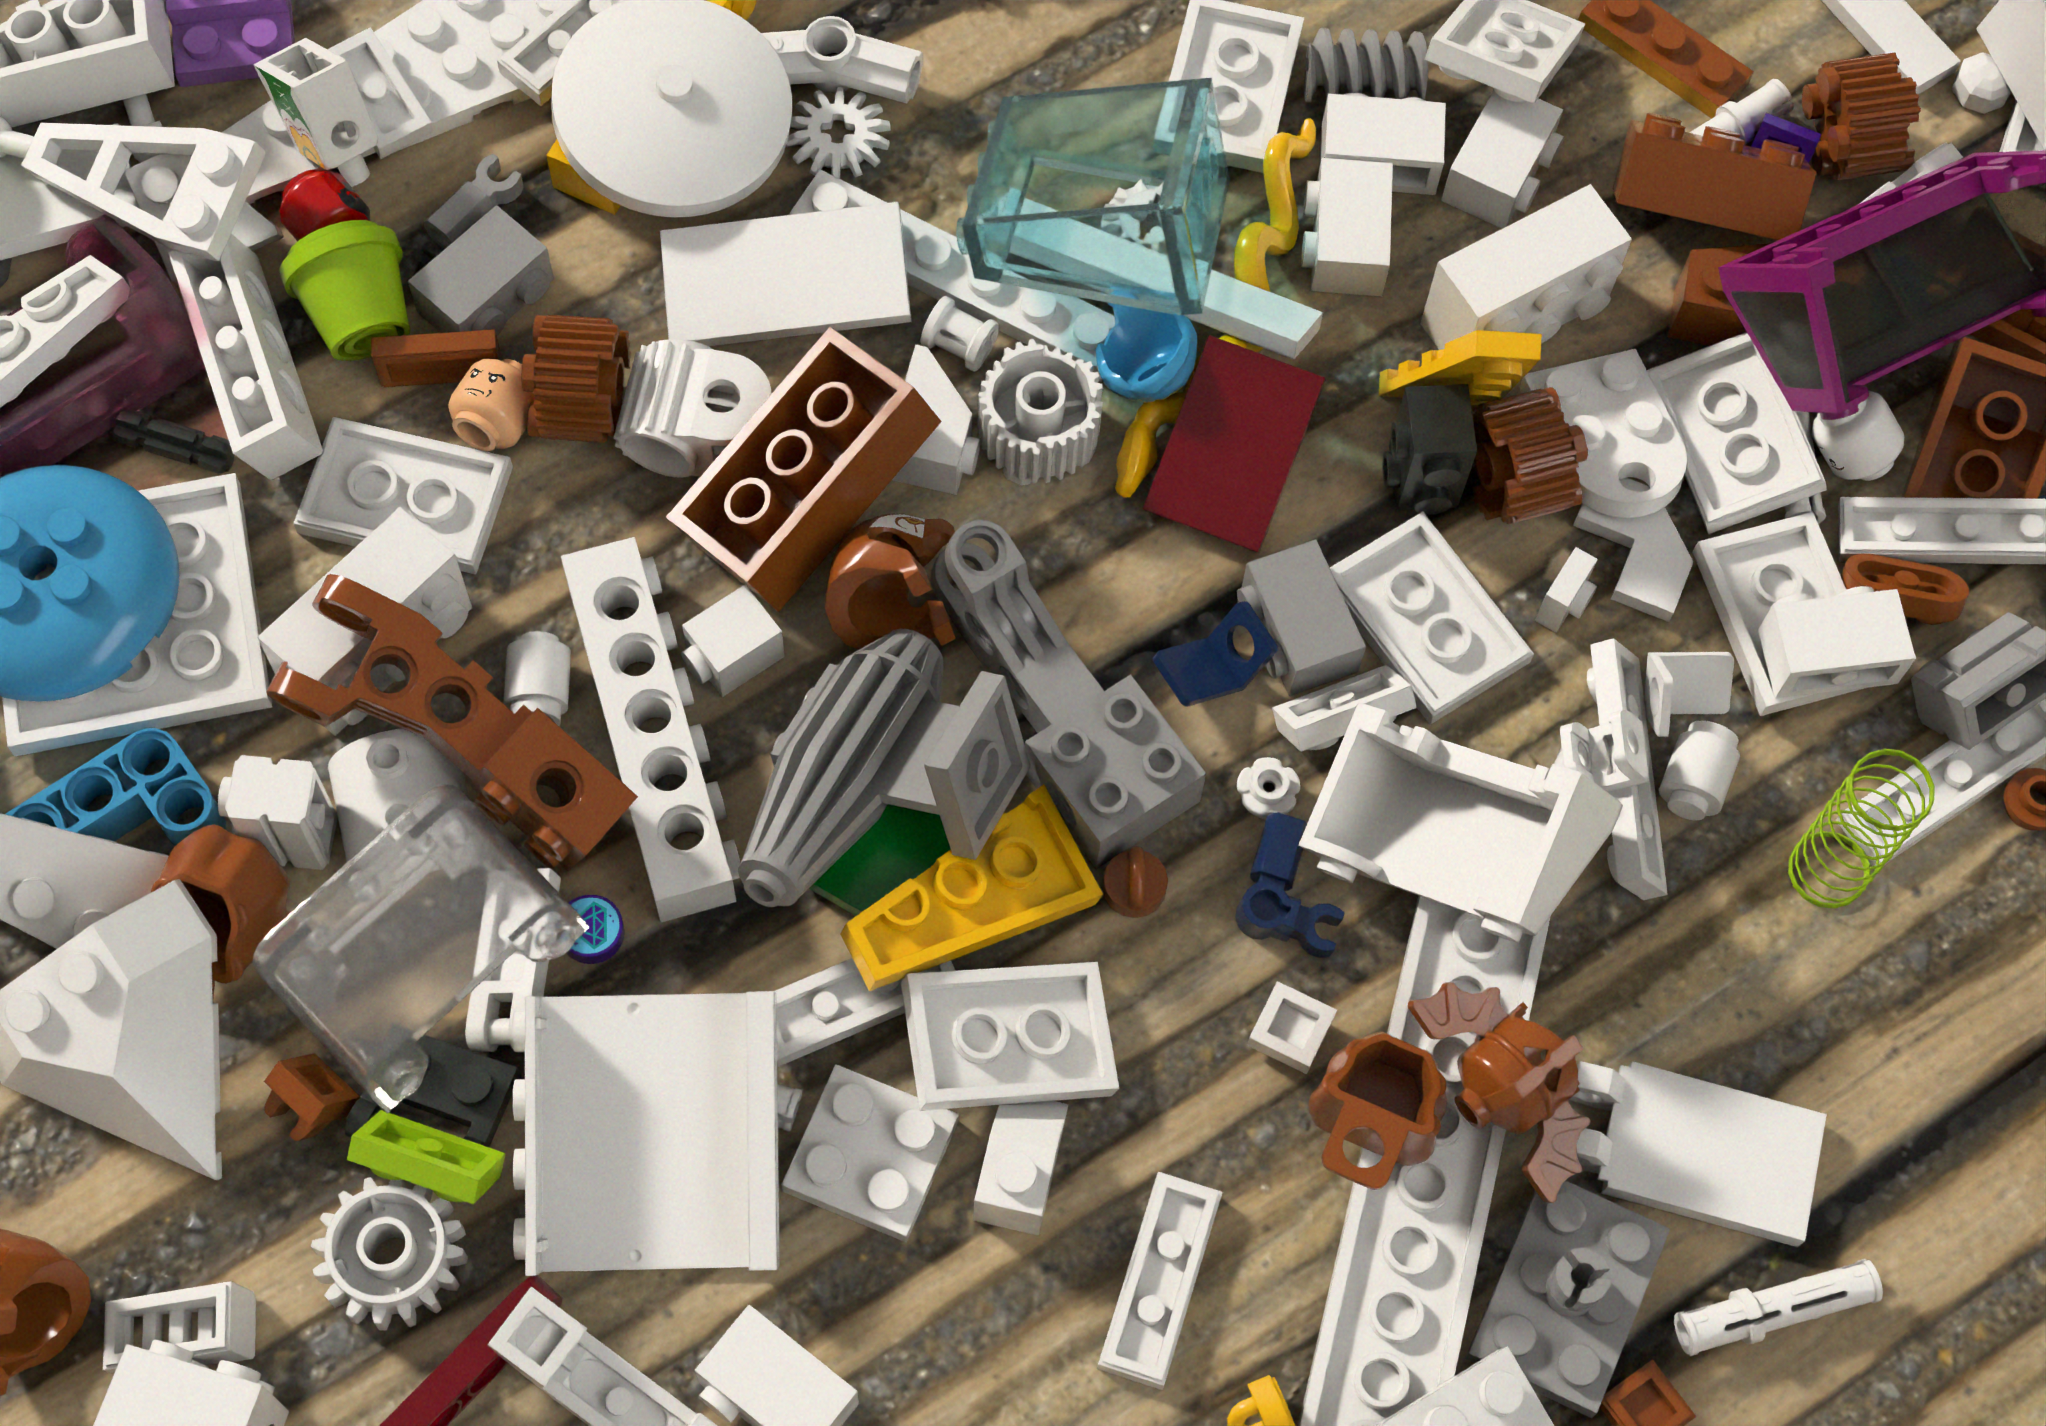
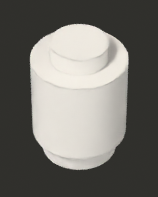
M541 631L525 633L521 636L520 640L510 643L507 647L503 704L514 714L523 704L532 712L539 708L559 726L561 724V715L568 710L570 648L559 642V638L554 634Z
M1695 721L1689 725L1688 731L1678 736L1659 788V793L1668 803L1667 806L1670 811L1689 820H1702L1705 816H1713L1721 811L1740 759V753L1736 749L1739 740L1734 732L1714 722Z

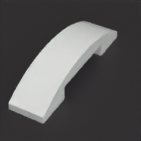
M533 1287L529 1288L487 1344L489 1348L588 1426H717L703 1414H696L586 1331L588 1328Z

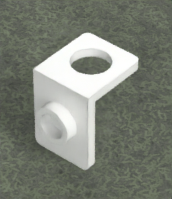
M1648 652L1644 704L1646 717L1658 737H1668L1671 714H1725L1729 711L1734 658L1729 652Z

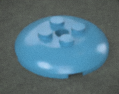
M68 465L39 466L7 474L0 478V696L20 701H55L76 697L107 685L133 667L130 661L147 646L154 636L160 638L173 613L179 588V561L170 531L157 509L145 496L134 487L109 474L89 468ZM46 564H52L55 568L54 572L47 578L34 580L38 573L46 569Z

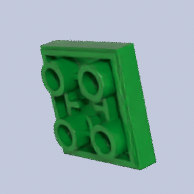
M888 804L879 820L809 889L857 916L909 878L914 879L934 865L939 857L951 850L940 815Z

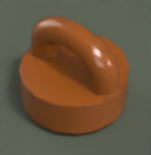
M1133 846L1129 851L1121 852L1112 858L1105 869L1102 885L1105 900L1114 911L1122 916L1132 918L1148 916L1156 911L1165 899L1168 884L1166 868L1157 857L1144 851L1140 846Z

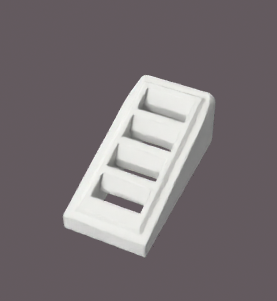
M232 1281L105 1302L103 1370L106 1372L115 1373L126 1344L134 1346V1317L143 1316L142 1349L149 1350L153 1340L163 1341V1315L169 1314L168 1343L193 1352L192 1360L204 1365L219 1364L220 1360L237 1362L250 1360L255 1356L256 1297L253 1291ZM192 1312H198L197 1341H191Z

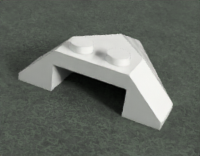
M180 879L162 886L91 924L0 989V1082L3 1086L217 1181L222 1178L221 1152H216L215 1114L221 1112L218 1003H213L212 962L217 961V935Z

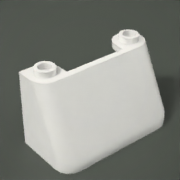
M1358 702L1299 842V846L1320 858L1317 865L1318 870L1342 881L1353 883L1356 874H1360L1483 918L1480 928L1515 943L1519 942L1522 933L1536 936L1613 831L1623 804L1581 772L1552 764L1550 769L1537 765L1536 769H1532L1441 740L1427 729L1415 726L1413 729L1402 725L1400 728L1389 720L1391 714L1385 710Z

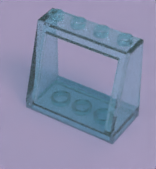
M1212 77L1003 97L996 120L990 121L988 125V145L986 151L980 152L978 156L976 183L968 187V208L965 217L959 218L957 221L958 247L962 255L969 254L974 278L1174 315L1202 314L1230 183ZM1035 165L1135 183L1142 179L1146 185L1159 186L1164 182L1159 203L1020 215Z

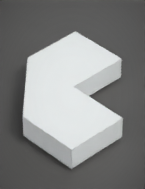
M1629 478L1620 480L1621 484L1631 491L1643 492L1650 489L1649 486ZM1582 503L1573 526L1631 548L1611 600L1669 622L1681 596L1693 560L1666 508L1664 507L1646 516L1625 518L1597 512Z

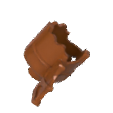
M1445 982L1441 985L1439 991L1431 997L1409 1001L1408 1009L1430 1039H1444L1466 1032L1476 1036L1475 1042L1464 1050L1457 1060L1464 1090L1455 1096V1104L1463 1117L1477 1129H1482L1491 1122L1500 1128L1519 1135L1524 1134L1537 1124L1538 1135L1534 1146L1522 1164V1172L1542 1201L1547 1203L1556 1202L1561 1185L1568 1177L1582 1171V1165L1577 1158V1142L1581 1132L1590 1125V1119L1574 1111L1568 1101L1580 1091L1578 1088L1580 1084L1578 1081V1068L1575 1056L1583 1050L1579 1041L1574 1035L1569 1036L1563 1041L1549 1029L1535 1022L1525 1020L1522 1016L1526 1014L1525 1011L1528 1007L1524 1002L1507 1014L1501 1006L1500 989L1497 987H1489L1480 993L1471 994L1462 991L1453 982ZM1542 1049L1546 1050L1545 1061L1541 1058Z

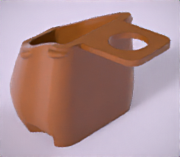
M212 824L194 831L173 848L160 878L152 886L151 892L174 880L180 879L216 933L217 961L212 962V994L214 999L215 981L227 984L238 980L242 976L243 971L279 937L285 928L290 912L286 909L290 881L282 866L263 843L253 838L237 836L219 825Z
M1377 1032L1361 1039L1353 1040L1331 1058L1322 1082L1309 1099V1113L1313 1122L1322 1130L1330 1133L1321 1158L1323 1166L1328 1171L1371 1190H1379L1387 1184L1395 1163L1413 1166L1425 1162L1433 1154L1436 1135L1441 1129L1440 1122L1446 1113L1447 1098L1445 1092L1446 1080L1440 1073L1437 1062L1429 1051L1395 1038L1388 1033ZM1343 1141H1349L1383 1157L1372 1167H1357L1345 1157Z

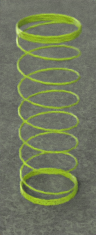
M1893 749L1869 752L1855 764L1850 775L1844 779L1841 787L1836 790L1833 798L1827 802L1824 810L1819 813L1816 821L1811 824L1789 857V877L1793 887L1805 900L1818 907L1835 909L1847 906L1860 897L1867 885L1874 880L1876 874L1883 869L1885 863L1891 860L1893 854L1900 849L1902 843L1910 837L1912 831L1920 825V822L1927 817L1934 803L1935 786L1925 766L1917 758L1904 751ZM1881 755L1900 756L1912 762L1924 774L1929 787V804L1926 810L1925 797L1920 786L1907 772L1891 765L1882 764L1858 767L1868 759ZM1872 767L1891 768L1904 774L1916 785L1922 798L1920 817L1917 820L1915 819V808L1909 795L1896 783L1883 777L1862 776L1854 779V775L1859 771ZM1863 779L1882 780L1895 786L1906 796L1910 804L1912 823L1906 824L1900 807L1888 795L1871 788H1853L1854 782ZM1854 791H1871L1887 798L1897 808L1903 825H1893L1891 818L1880 807L1865 800H1857ZM1846 794V799L1841 800V795ZM1847 802L1850 811L1840 810V804ZM1858 803H1864L1877 809L1888 819L1890 824H1883L1873 819ZM1837 805V811L1832 812V807ZM1838 813L1841 822L1831 821V816ZM1842 813L1852 814L1862 827L1876 835L1882 836L1885 845H1875L1874 841L1861 828L1844 822ZM1828 816V822L1823 823L1824 818ZM1858 816L1862 817L1866 822L1874 825L1879 830V832H1876L1875 830L1863 824V822L1858 818ZM1833 824L1843 825L1854 839L1866 846L1873 847L1876 857L1867 856L1865 851L1853 839L1840 833H1835ZM1830 825L1832 832L1823 831V826ZM1847 826L1860 831L1871 844L1855 836ZM1820 827V832L1815 833V829ZM1882 829L1892 830L1894 834L1883 833ZM1821 836L1825 848L1836 861L1848 868L1863 870L1864 877H1845L1829 869L1819 857L1815 838ZM1902 836L1901 840L1897 842V837ZM1825 837L1835 838L1845 850L1860 858L1863 867L1849 865L1837 858L1827 846ZM1885 837L1894 838V843L1888 845ZM1811 839L1816 858L1828 872L1844 880L1856 882L1864 880L1863 884L1858 887L1845 889L1834 887L1820 879L1810 866L1806 854L1807 840ZM1843 842L1849 844L1853 850L1846 847ZM1804 843L1803 854L1808 869L1819 882L1833 890L1845 892L1859 891L1851 897L1835 899L1825 897L1813 890L1804 880L1798 864L1801 845ZM1893 847L1892 850L1888 853V848ZM1877 848L1885 849V855L1879 856ZM1795 853V865L1801 881L1806 885V887L1810 890V892L1816 894L1824 900L1835 901L1840 903L1834 904L1820 902L1817 899L1807 895V893L1798 885L1793 872V857ZM1884 858L1883 861L1879 864V859ZM1868 859L1876 860V865L1870 867Z

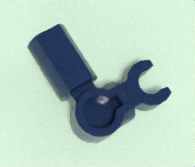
M1279 812L1271 813L1266 818L1250 873V879L1256 884L1247 889L1236 908L1235 919L1237 925L1245 935L1252 939L1263 940L1272 937L1288 942L1289 938L1298 940L1302 948L1310 955L1318 958L1330 957L1335 950L1336 943L1319 937L1315 931V923L1323 922L1338 927L1344 918L1345 912L1337 906L1328 903L1308 908L1301 905V899L1286 894L1285 891L1293 888L1304 849L1299 846V842L1307 823L1304 820Z

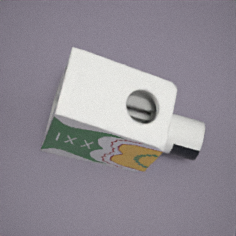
M304 38L253 64L300 154L325 170L329 169L340 173L351 187L365 181L369 177L370 172L362 153L376 146L378 136L347 60Z

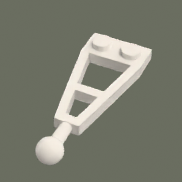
M0 116V159L7 154L24 158L21 166L34 177L167 248L215 261L220 260L267 153L255 141L205 128L40 123L35 136L13 131L10 124ZM62 149L99 151L86 181L56 165ZM132 152L192 155L163 221L114 196V192Z

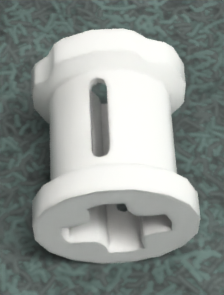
M943 296L931 311L924 325L920 342L928 348L937 345L965 360V367L975 372L982 366L995 344L999 333V323L992 319H988L984 323L955 308V300Z

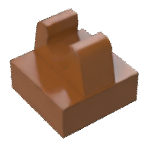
M315 1053L278 1061L264 1080L272 1089L265 1103V1113L271 1118L284 1115L292 1108L299 1115L297 1125L289 1134L294 1141L312 1138L331 1121L347 1117L356 1101L361 1098Z

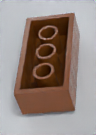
M829 327L666 518L702 552L742 584H746L752 592L777 612H780L942 421L912 385L836 330Z

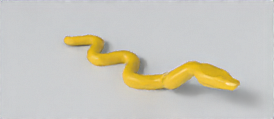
M1311 118L1304 120L1297 136L1280 132L1269 140L1263 160V174L1270 209V226L1263 222L1248 224L1240 232L1234 249L1235 279L1269 292L1270 287L1266 273L1265 253L1274 256L1287 254L1295 246L1299 230L1298 208L1292 186L1289 162L1290 158L1300 160L1311 153L1316 141V127ZM1229 334L1219 338L1257 353L1263 349ZM1202 353L1195 361L1194 369L1183 392L1172 394L1162 401L1156 400L1154 403L1144 402L1138 408L1134 421L1126 430L1117 456L1118 478L1115 490L1121 497H1131L1156 463V433L1161 425L1176 423Z

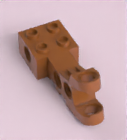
M329 574L326 576L312 606L327 619L372 641L348 688L338 684L335 690L311 677L289 669L288 662L284 661L280 664L266 691L267 695L280 705L324 727L329 726L350 711L357 709L424 737L473 780L470 786L479 793L474 799L477 806L487 816L502 826L511 821L529 837L524 842L527 850L541 863L551 869H554L558 864L567 872L591 851L638 798L632 790L539 708L532 712L523 704L514 714L486 689L493 677L479 664L472 660L463 669L437 646L438 643L436 641L443 633L422 614L366 586L339 575ZM380 664L395 665L403 672L406 679V687L397 693L382 692L371 681L370 671ZM443 693L457 696L464 703L466 710L465 718L456 723H447L438 719L432 710V698ZM544 785L554 789L559 796L560 807H551L543 803L538 797L536 786Z

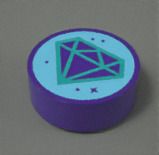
M583 895L571 900L562 909L557 920V934L563 950L569 957L580 963L597 964L608 960L616 954L624 940L625 929L621 913L612 901L603 896Z

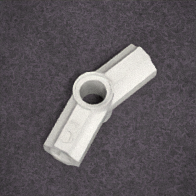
M826 16L818 18L806 30L761 33L781 59L790 85L813 83L818 89L829 93H836L837 87H843L845 91L853 88L907 104L909 99H913L920 82L923 66V53L921 51L856 34L850 23L840 17ZM831 53H840V54H838V55H836V56H832V57L825 56V55L831 54Z

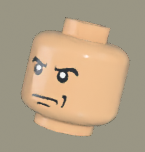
M482 359L470 367L452 393L448 403L449 412L453 420V429L465 443L481 451L507 449L518 443L528 428L529 406L535 400L533 392H525L522 389V364L511 359H503L502 361L498 359Z

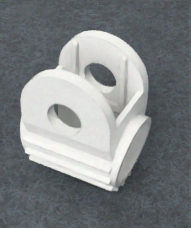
M669 339L657 342L652 341V344L648 346L641 345L640 352H636L617 422L614 439L616 440L615 447L622 449V455L628 456L635 463L653 472L677 478L689 477L691 475L701 477L726 448L719 446H727L770 397L772 392L769 380L763 370L750 359L739 354L714 350L707 345L695 341Z

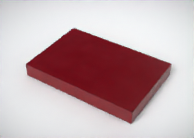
M1209 335L1143 509L1260 553L1324 387L1325 377Z

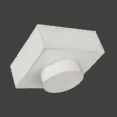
M1575 547L1546 593L1535 621L1557 633L1568 613L1579 619L1597 589V586L1589 582L1588 579L1598 559Z
M1277 981L1249 1037L1247 1046L1307 1074L1337 1010Z

